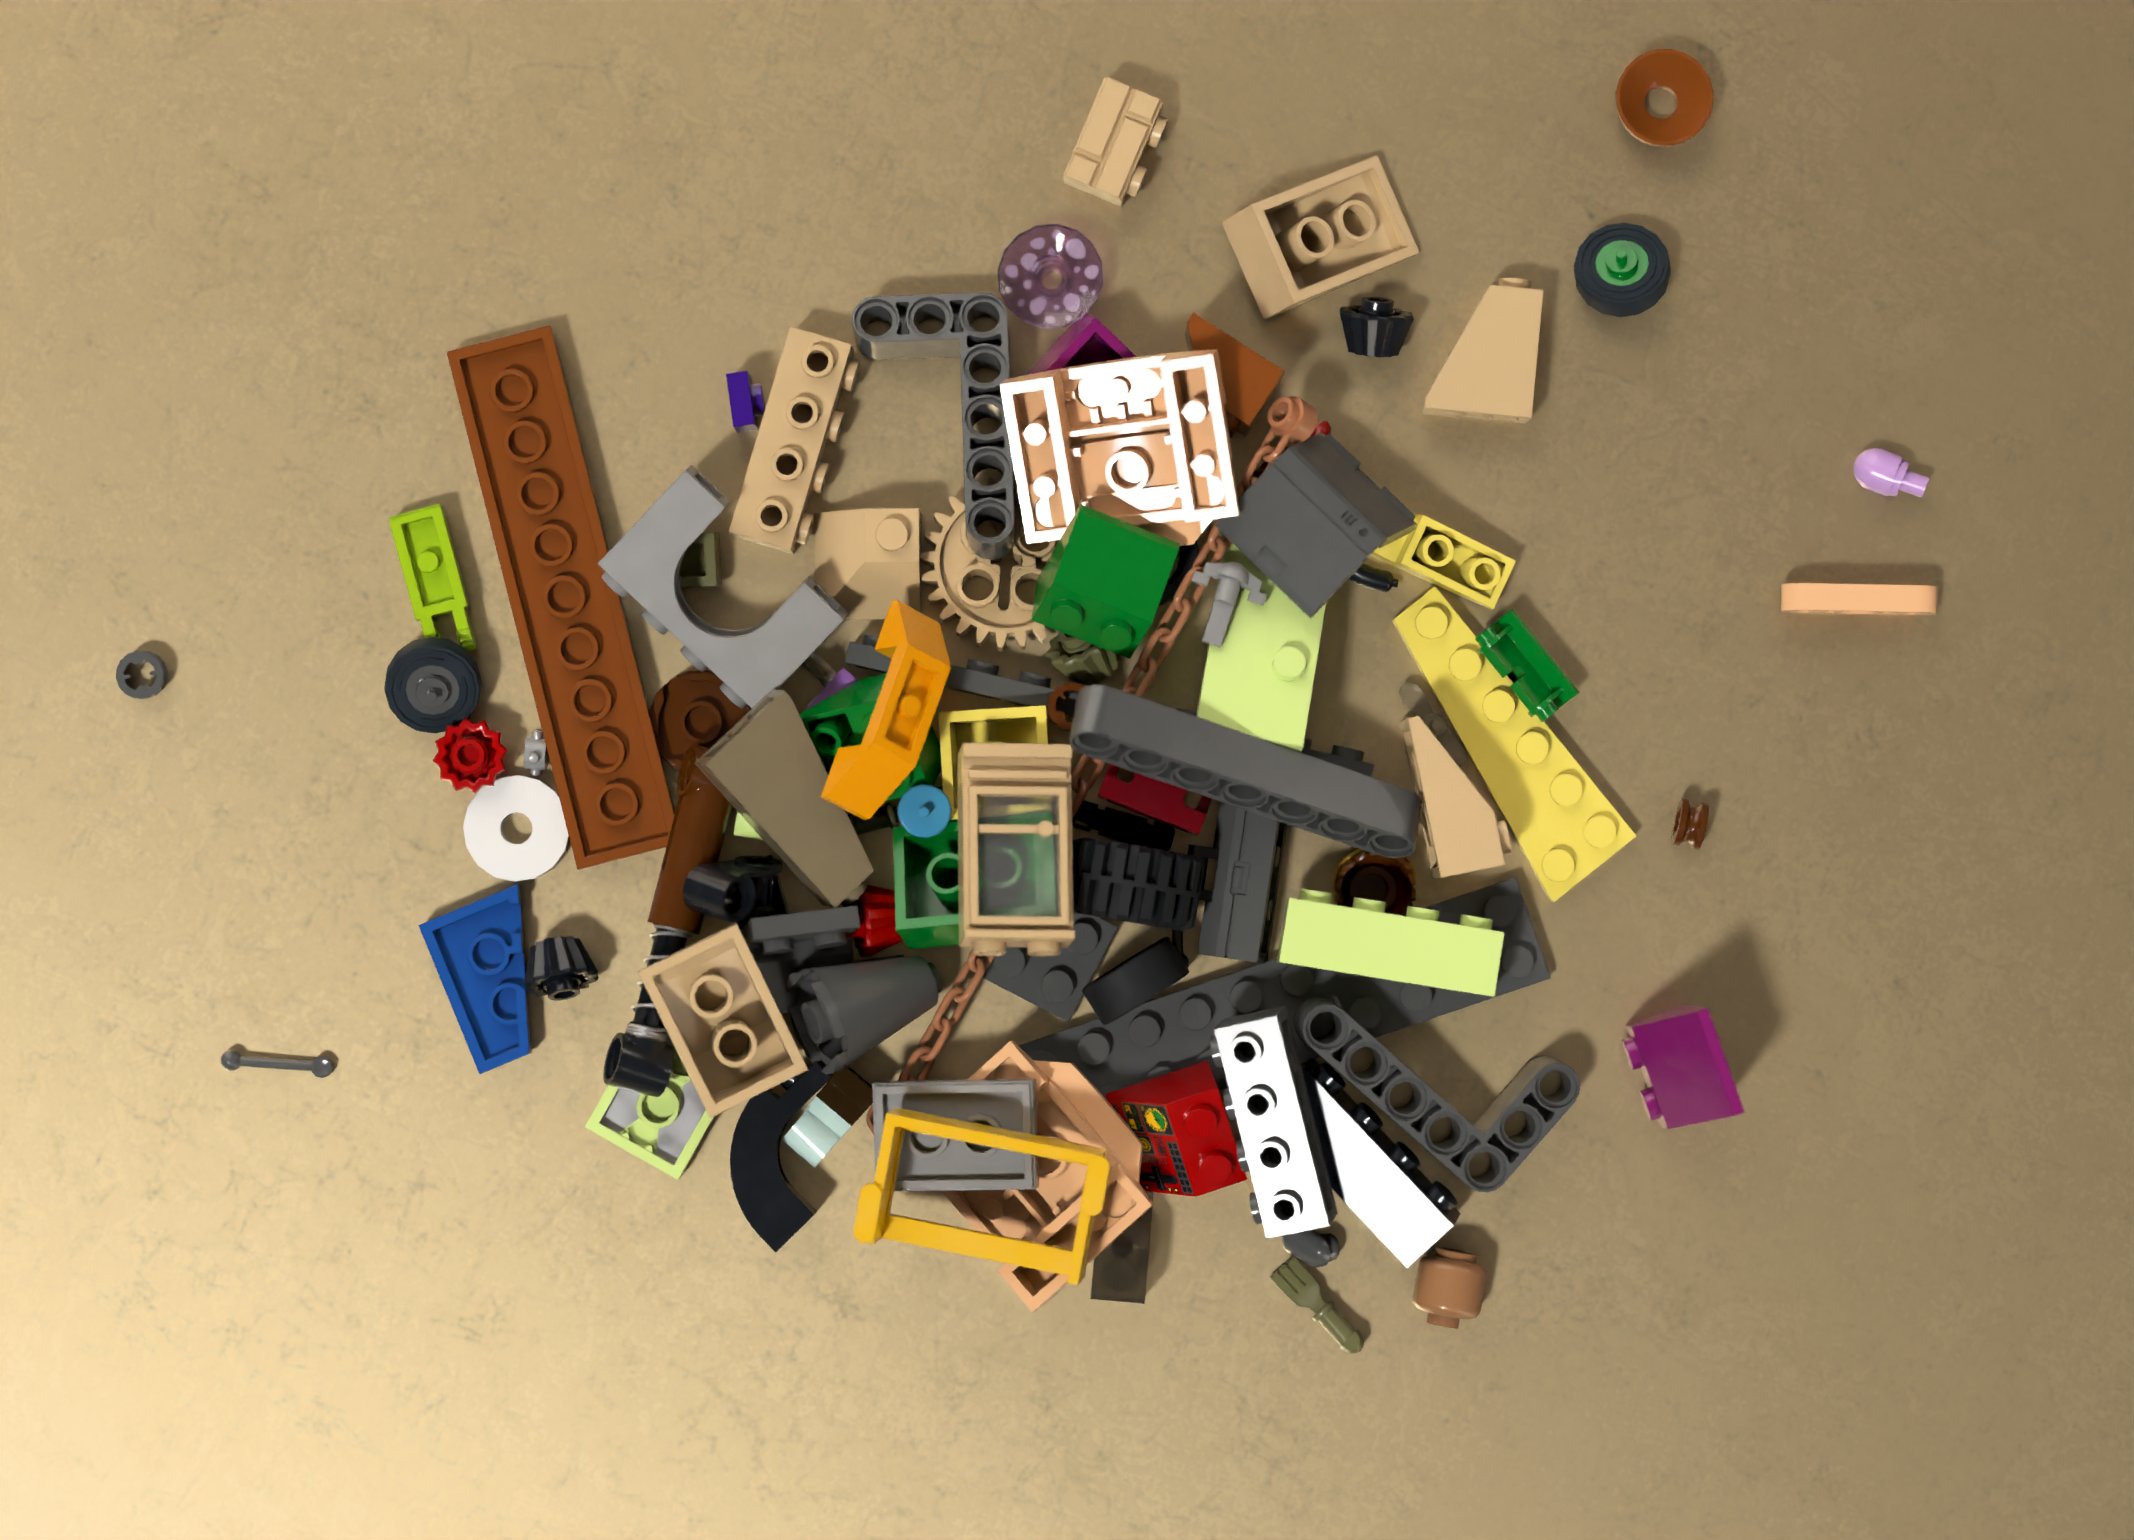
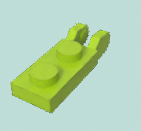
M439 503L388 517L415 620L420 621L424 638H442L434 617L453 613L460 646L464 647L468 652L476 650L475 634L467 612V608H470L443 505Z

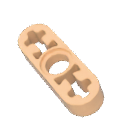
M1781 584V612L1937 614V587L1928 585Z

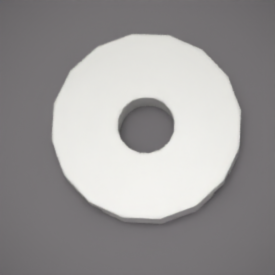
M521 775L497 778L494 786L481 788L467 807L463 824L466 848L476 864L493 877L513 882L538 879L554 869L567 852L570 838L558 792L541 780ZM515 813L524 814L532 823L531 836L521 844L509 842L503 833L505 820Z

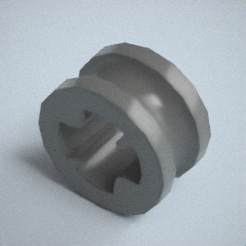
M135 651L127 654L119 662L116 669V680L119 688L126 695L137 699H145L157 695L164 689L168 678L165 662L159 655L150 651ZM147 661L150 662L154 667V671L149 672V674L156 675L153 685L141 684L135 688L129 680L135 677L134 675H129L131 665L141 666L147 663Z

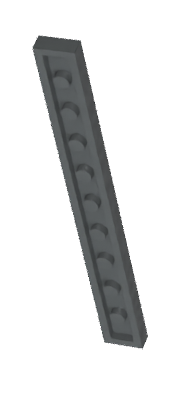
M864 635L862 644L849 642L845 663L850 666L885 674L889 669L892 659L874 650L879 637ZM968 659L966 668L951 665L944 688L1024 707L1047 706L1049 696L1054 691V689L1050 688L1051 678L1020 671L1019 679L1013 680L997 676L999 666ZM1064 693L1065 701L1059 697L1055 706L1056 711H1062L1065 713V716L1073 718L1078 693ZM1177 708V709H1176V710H1179V711H1182V712L1191 714V715H1193V716H1196V713H1197V712H1194V711L1185 710V709H1180V708ZM1304 738L1301 753L1370 777L1372 776L1374 764L1362 762L1363 751L1333 745L1331 754L1311 750L1312 740Z

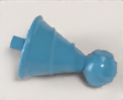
M921 784L911 787L903 794L898 803V817L901 825L908 833L916 837L929 838L938 835L946 828L951 819V805L948 797L942 790L933 785Z

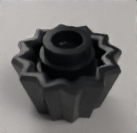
M1363 297L1361 306L1350 305L1349 307H1341L1339 311L1348 352L1367 357L1398 356L1414 320L1412 312L1393 308V300L1381 297Z
M573 936L546 938L544 941L536 942V945L530 947L524 982L526 986L525 991L526 993L536 994L537 997L548 995V999L553 1001L571 999L580 994V989L589 988V984L598 981V970L579 938H573Z

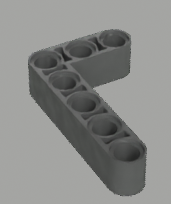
M983 292L875 296L864 299L856 306L852 316L856 346L863 355L876 360L960 357L965 523L968 544L972 551L983 559L994 560L1002 558L1010 552L1015 541L1013 461L1000 391V384L1004 380L1010 379L1009 330L1006 306L1000 298ZM980 317H990L998 323L994 329L988 332H979L970 326L974 320ZM927 319H937L944 324L943 328L934 334H925L917 329L918 325ZM873 321H884L891 326L888 332L880 336H872L864 331L865 327ZM983 367L993 368L999 373L997 379L989 383L978 382L973 379L972 375L976 370ZM983 418H994L1001 424L999 430L992 434H981L973 426ZM984 469H995L1003 475L1000 482L991 486L978 483L975 477ZM987 520H996L1005 527L1001 534L992 538L983 537L976 531L977 527Z
M1315 997L1308 999L1298 1007L1294 1015L1293 1024L1295 1032L1303 1042L1454 1175L1478 1192L1487 1193L1502 1186L1579 1096L1580 1082L1578 1075L1572 1068L1551 1056L1536 1057L1524 1066L1476 1123L1472 1125L1334 1003L1325 998ZM1331 1012L1334 1019L1331 1032L1325 1037H1312L1310 1024L1313 1018L1319 1013ZM1370 1047L1373 1052V1062L1370 1067L1360 1073L1352 1072L1350 1058L1353 1053L1359 1048ZM1550 1071H1559L1561 1076L1560 1087L1555 1093L1543 1096L1540 1091V1081L1543 1076ZM1402 1082L1411 1083L1413 1092L1410 1101L1404 1106L1392 1107L1389 1099L1393 1087ZM1523 1111L1526 1117V1124L1523 1130L1517 1135L1506 1136L1504 1125L1508 1116L1514 1112ZM1449 1117L1452 1123L1449 1136L1442 1141L1432 1142L1429 1136L1432 1123L1438 1118ZM1489 1152L1491 1163L1488 1170L1480 1176H1470L1469 1163L1472 1157L1477 1153Z

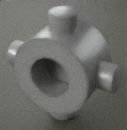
M533 730L532 737L527 736L525 741L524 768L530 769L531 776L539 777L541 776V770H547L549 755L545 739L543 738V732L541 730Z

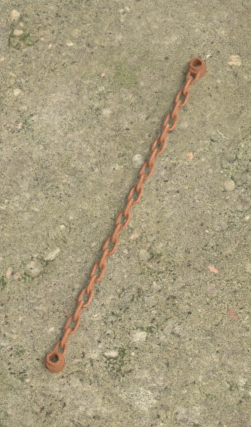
M1295 396L1280 397L1274 401L1268 411V422L1271 428L1261 447L1254 454L1243 474L1241 482L1236 488L1238 499L1244 490L1247 491L1257 480L1252 474L1261 459L1269 462L1265 468L1266 470L1283 453L1288 442L1297 444L1304 442L1311 436L1318 419L1317 411L1312 405ZM1277 435L1281 437V440L1275 449L1270 445ZM1220 518L1214 524L1209 533L1208 540L1203 545L1192 568L1182 580L1173 597V601L1167 608L1157 629L1150 636L1139 656V661L1135 664L1121 691L1141 698L1144 696L1156 671L1162 666L1173 647L1175 639L1187 621L1191 610L1197 605L1206 589L1205 586L1198 585L1190 601L1188 598L1183 597L1191 583L1194 571H1203L1204 567H1201L1210 550L1215 552L1210 563H1220L1225 551L1232 544L1227 537L1223 540L1217 536L1220 530L1215 525ZM1177 610L1181 615L1171 630L1166 626ZM1159 639L1160 642L1165 644L1156 660L1148 656ZM1142 670L1147 674L1137 690L1132 686ZM1082 755L1071 775V793L1072 791L1078 793L1072 803V819L1084 801L1088 790L1094 785L1105 762ZM1090 759L1096 765L1086 781L1080 775ZM1054 807V810H1053L1054 820H1055V807ZM973 948L971 949L967 961L952 985V989L943 998L934 1014L932 1022L920 1040L918 1048L911 1054L898 1081L925 1080L951 1029L959 1021L968 1005L970 997L973 995L985 970L991 965L995 956H986L983 960L981 957L974 955ZM969 971L976 972L967 989L962 987L961 985ZM952 999H954L959 1004L949 1020L948 1017L943 1015ZM935 1030H938L941 1034L933 1048L927 1046ZM919 1058L925 1064L915 1079L909 1074ZM872 1104L868 1110L866 1122L874 1135Z

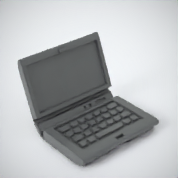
M1323 433L1310 437L1304 442L1294 444L1283 452L1238 499L1240 515L1220 518L1215 525L1309 618H1312L1375 549L1381 548L1411 533L1418 525L1414 521L1416 516L1385 486L1380 489L1360 470L1359 466L1361 463L1331 434L1325 436Z

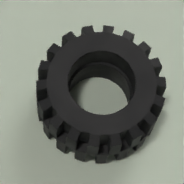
M1087 837L1072 841L1074 913L1179 931L1194 928L1205 863L1197 857Z

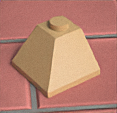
M862 508L814 513V581L848 612L844 620H885L891 602L895 600L921 613V512L919 508Z

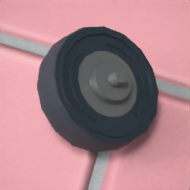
M427 637L413 640L398 650L387 667L384 691L389 708L400 722L416 731L436 734L445 732L447 725L458 726L464 718L469 719L479 703L482 680L476 661L464 647L450 639Z

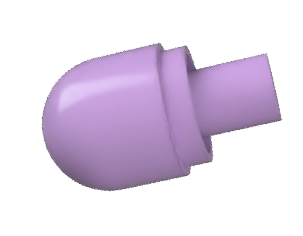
M1871 448L1863 451L1856 458L1853 467L1855 479L1863 488L1888 497V494L1896 497L1898 491L1901 490L1922 498L1929 481L1928 477L1907 470L1909 462L1903 460L1902 456L1880 448Z

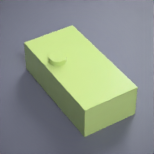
M1232 543L1225 551L1222 563L1237 562L1244 566L1249 573L1262 581L1259 592L1267 594L1264 605L1260 606L1247 601L1250 591L1240 587L1221 647L1208 644L1196 717L1302 752L1326 603L1312 618H1309Z

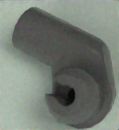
M1307 1230L1281 1236L1284 1249L1310 1266L1323 1267L1328 1262L1336 1260L1339 1256V1241L1331 1233L1319 1234L1314 1230Z

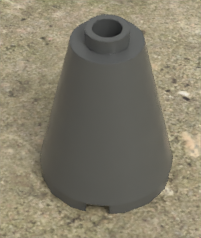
M918 955L805 968L790 974L786 983V993L795 990L797 1005L788 1008L797 1039L806 1056L812 1063L822 1060L827 1066L821 1072L827 1075L843 1070L933 1008L938 1003V993L942 991V980L936 966L931 962L927 963Z

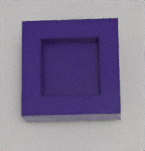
M748 371L726 374L734 429L737 433L758 430L757 416L763 415L765 411L762 384H752Z

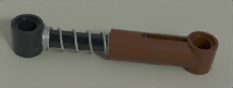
M696 744L691 745L686 751L679 770L677 791L680 796L647 921L653 924V928H656V932L650 934V937L654 940L650 956H646L643 959L647 966L684 949L687 938H693L692 934L700 935L705 914L691 911L685 905L683 900L684 882L689 872L695 866L718 862L731 809L734 808L694 764L710 749ZM642 980L637 983L641 988L638 1003L631 1006L635 1012L634 1019L627 1024L625 1033L619 1032L612 1039L605 1059L603 1078L604 1083L608 1086L660 1097L671 1075L674 1056L673 1047L665 1044L667 1030L644 984H642Z

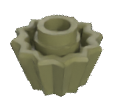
M1060 631L1058 636L1049 641L1051 648L1046 653V657L1052 661V665L1075 683L1085 684L1086 686L1100 683L1104 678L1110 677L1112 671L1118 668V661L1121 659L1119 654Z

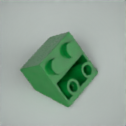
M887 673L860 679L799 714L828 775L838 748L861 745ZM932 724L930 725L916 767L886 801L901 798L911 787L921 784L934 785L942 770L941 751Z

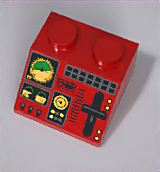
M1208 1060L1105 1094L1107 1101L1143 1143L1139 1183L1145 1191L1197 1197L1247 1180L1246 1174L1242 1171L1238 1161L1236 1143Z

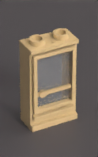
M963 743L957 753L959 947H973L974 955L998 956L1006 954V947H1027L1028 955L1055 956L1060 954V948H1068L1075 939V930H1073L1072 747L1070 744Z

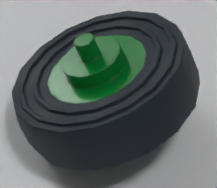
M1619 223L1606 225L1586 238L1578 249L1574 263V275L1577 290L1587 305L1602 314L1625 317L1638 315L1655 306L1666 292L1671 275L1668 251L1656 234L1643 226Z

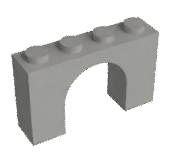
M690 465L601 559L598 565L605 570L601 577L621 597L625 598L630 594L645 608L641 612L642 617L656 631L665 635L669 630L684 645L680 651L693 666L702 672L709 668L723 681L719 687L728 699L740 708H744L746 705L753 708L771 690H777L838 627L848 612L817 582L808 576L770 617L756 626L741 630H728L715 627L702 620L688 605L682 592L680 582L681 564L692 542L731 501L694 466Z

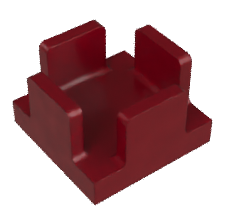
M1109 764L1097 798L1194 836L1199 835L1212 798L1201 795L1196 809H1192L1183 803L1187 790L1135 773L1130 783H1126L1117 778L1120 767Z

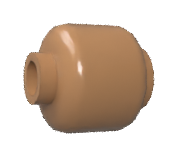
M1435 1247L1434 1255L1428 1254L1419 1260L1412 1302L1418 1309L1428 1312L1427 1323L1458 1329L1460 1319H1473L1480 1314L1487 1272L1484 1267L1476 1263V1254Z

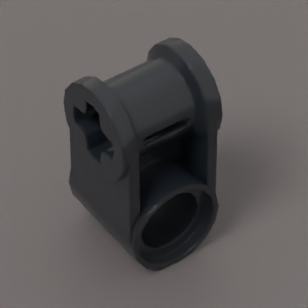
M748 855L735 857L734 860L697 865L689 872L685 879L683 900L691 911L733 923L750 920L751 918L778 915V906L773 904L776 874L782 871L783 863L770 857Z

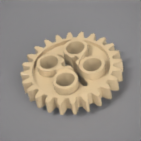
M1013 477L1015 508L1014 563L1022 565L1012 567L1009 607L1007 610L1003 611L998 607L1001 572L999 565L992 564V562H1001L1002 558L994 560L983 559L972 551L967 539L965 504L953 496L948 498L953 512L951 517L938 512L934 514L935 522L942 529L941 533L925 532L924 534L925 541L935 547V551L920 553L921 563L935 568L921 575L923 585H938V589L927 597L929 604L938 605L945 603L947 605L939 616L940 621L946 623L957 617L960 621L957 625L956 636L959 638L964 636L971 628L976 630L977 647H981L989 635L996 636L998 651L1002 652L1008 637H1015L1020 650H1025L1026 635L1033 633L1042 644L1046 643L1045 626L1031 620L1034 604L1030 605L1022 602L1016 592L1017 588L1025 581H1037L1059 540L1050 541L1045 549L1036 552L1023 547L1020 539L1024 533V526L1015 477ZM988 478L987 486L996 484L993 478ZM987 520L981 523L995 529L997 536L1004 530L1003 524L996 520ZM977 576L988 579L993 585V591L989 597L979 601L968 598L963 592L964 584L969 579Z

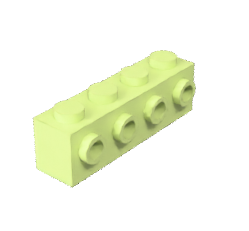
M1300 889L1299 899L1287 898L1277 962L1495 996L1505 932L1492 930V919L1461 915L1459 925L1438 922L1440 911L1407 906L1406 916L1384 913L1386 902L1354 897L1352 908L1332 905L1331 893Z

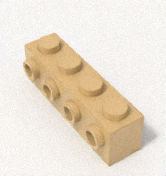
M789 327L729 528V533L732 536L794 554L797 543L806 545L815 514L806 512L812 491L822 493L830 463L822 461L828 440L837 442L844 421L845 412L837 410L842 390L852 391L860 366L859 360L852 359L854 354L852 344L795 327Z

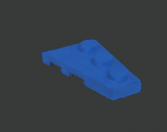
M520 884L418 925L479 1074L531 1054L528 993H526V986L524 985L526 961Z

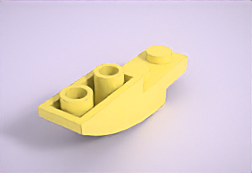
M1412 512L1416 516L1414 521L1418 524L1415 530L1381 548L1375 549L1370 554L1413 576L1489 609L1495 608L1516 563L1515 560L1425 515Z

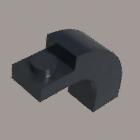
M821 1061L815 1062L810 1068L807 1066V1071L781 1083L787 1090L781 1097L770 1088L750 1098L739 1117L732 1139L730 1171L738 1204L751 1227L775 1253L817 1212L786 1177L780 1158V1144L783 1132L790 1119L833 1076V1073L826 1075L821 1072L826 1067Z

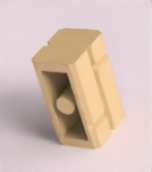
M1104 77L1064 170L1063 182L1117 206H1122L1127 194L1136 198L1148 170L1147 167L1140 165V161L1147 145L1157 149L1169 120L1160 115L1163 109V101L1109 77Z

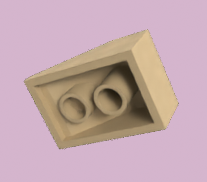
M1378 155L1253 203L1222 221V225L1264 320L1420 253Z
M1419 716L1409 717L1400 722L1414 792L1421 799L1420 821L1432 878H1444L1505 865L1503 854L1511 852V842L1505 820L1496 822L1493 809Z
M737 923L638 971L710 1118L808 1070Z

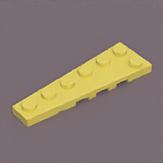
M1436 586L1392 620L1427 684L1434 692L1449 723L1452 724L1464 745L1476 771L1478 770L1491 793L1494 803L1518 841V845L1534 874L1552 902L1557 901L1636 837V834L1544 721L1541 722L1536 715L1532 717L1528 715L1529 710L1510 688L1513 684L1511 679L1507 675L1502 678L1483 653L1479 654L1477 650L1481 646L1475 640L1476 636Z

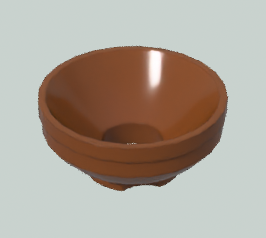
M1656 49L1645 52L1635 58L1625 68L1616 88L1615 105L1622 125L1635 139L1655 147H1671L1693 138L1704 127L1713 107V88L1707 72L1695 58L1673 49ZM1665 89L1673 95L1676 107L1671 116L1659 119L1648 113L1645 107V98L1651 90Z

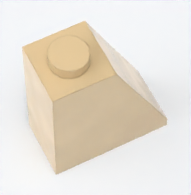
M1500 278L1499 285H1490L1422 401L1421 414L1527 424L1532 418L1544 290L1531 289V281L1520 278Z

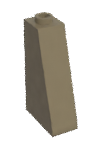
M771 690L694 764L822 905L836 908L841 904L843 907H846L859 898L866 890L868 885L864 880L874 872V869L846 811L821 798L828 773L792 698L784 690Z

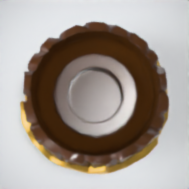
M1357 849L1347 854L1341 860L1334 874L1332 895L1335 905L1352 908L1354 897L1386 902L1384 913L1406 916L1407 906L1413 907L1412 901H1416V889L1413 887L1417 884L1416 873L1411 862L1406 857L1387 858Z

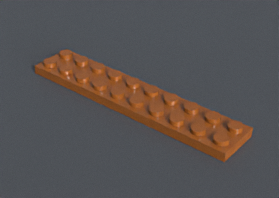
M549 325L448 351L447 356L577 870L666 848L675 809L657 738L652 726L649 706L621 596L614 592L601 577L605 570L598 563L609 552L553 328Z

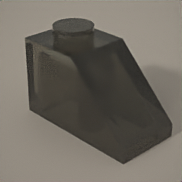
M1145 1191L1153 1202V1192ZM1152 1207L1093 1260L1090 1299L1145 1304Z

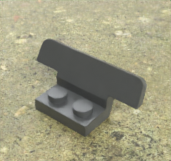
M857 906L751 918L741 929L743 938L780 1013L789 1012V1007L797 1005L796 992L793 990L786 993V983L790 974L801 969L904 957L903 954L853 961V950L849 936L860 928Z

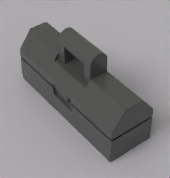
M1220 801L1213 848L1189 844L1187 855L1195 856L1205 863L1199 900L1205 901L1198 954L1263 964L1268 961L1287 824ZM1208 858L1218 859L1213 891L1204 890Z

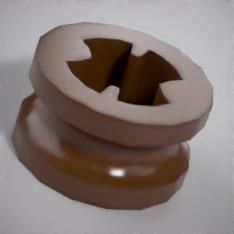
M1075 682L1063 683L1050 694L1047 704L1048 715L1053 724L1058 728L1071 732L1073 722L1065 721V713L1056 711L1057 700L1060 697L1065 701L1064 693H1078L1080 689L1085 687L1084 685Z
M1682 798L1680 800L1673 824L1672 845L1680 846L1682 842H1688L1691 845V849L1699 850L1701 848L1708 822L1709 804L1700 803L1698 807H1693L1688 799Z

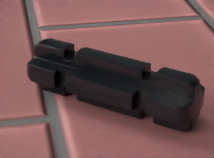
M1085 800L1072 819V826L1074 828L1091 832V829L1099 831L1098 835L1137 846L1141 843L1148 845L1147 847L1166 851H1170L1175 835V829L1172 826L1156 821L1154 825L1148 824L1145 818L1108 807L1105 810L1098 809V804Z

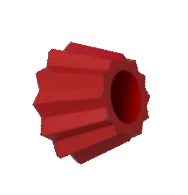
M464 718L458 726L447 725L445 736L435 741L438 753L432 760L440 767V779L451 781L455 791L467 788L475 794L483 785L494 786L496 775L506 770L502 759L508 752V749L500 743L501 732L490 730L485 720L474 724L467 718Z
M868 885L859 898L849 906H846L858 907L860 928L850 935L849 938L854 937L855 947L858 948L861 957H869L903 941L896 931L895 890Z

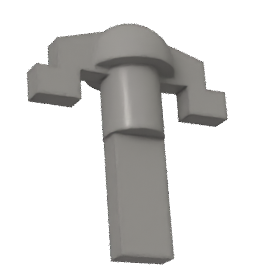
M1206 562L1203 571L1195 570L1191 582L1205 587L1208 585L1210 577L1220 580L1201 642L1219 648L1222 645L1240 587L1250 591L1247 601L1260 606L1264 605L1267 594L1259 592L1262 581L1237 562Z

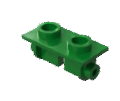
M1513 609L1475 638L1481 646L1477 650L1479 654L1483 653L1502 678L1508 675L1512 680L1513 684L1510 688L1529 710L1528 715L1530 717L1536 715L1543 722L1579 693L1578 689Z

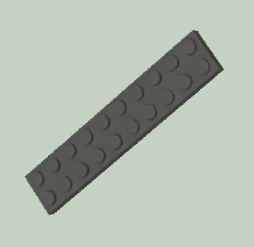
M1516 877L1424 907L1425 909L1440 911L1438 922L1459 925L1461 915L1492 919V930L1505 932L1494 997L1551 978ZM1277 958L1266 961L1265 964L1259 963L1147 1001L1107 1025H1103L1099 1018L1018 1046L1033 1060L1073 1062L1105 1098L1107 1093L1207 1060L1218 1090L1221 1091L1228 1088L1224 1068H1217L1214 1063L1210 1038L1215 1036L1214 1028L1225 1018L1286 1005L1300 1063H1303L1311 1058L1321 1057L1300 1039L1295 1032L1293 1024L1295 1012L1308 999L1317 997L1329 1000L1345 1011L1374 1038L1494 997L1277 962ZM1322 1012L1313 1018L1310 1024L1312 1037H1325L1331 1032L1334 1025L1331 1012Z

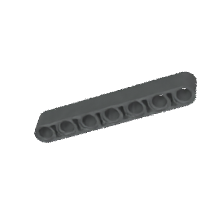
M1090 685L1080 689L1077 694L1069 742L1075 751L1085 756L1379 856L1403 858L1413 854L1416 849L1421 799L1416 793L1408 789L1112 687Z

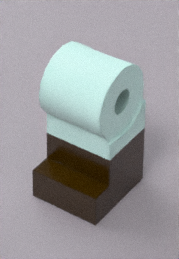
M850 1066L835 1072L809 1103L803 1115L787 1132L782 1141L815 1168L872 1105V1085Z

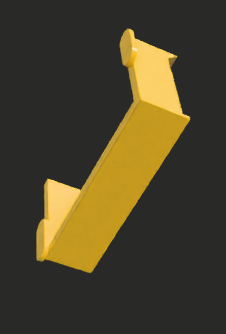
M895 1107L886 1113L874 1183L866 1184L860 1191L853 1230L854 1237L861 1243L875 1244L882 1238L1068 1275L1067 1283L1078 1285L1086 1276V1263L1095 1215L1101 1212L1104 1204L1110 1171V1163L1106 1158L1108 1149ZM905 1130L1087 1166L1073 1250L890 1214Z

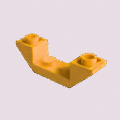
M898 600L891 602L874 649L892 660L861 745L838 748L821 794V798L863 820L870 819L916 767L951 669L940 623Z

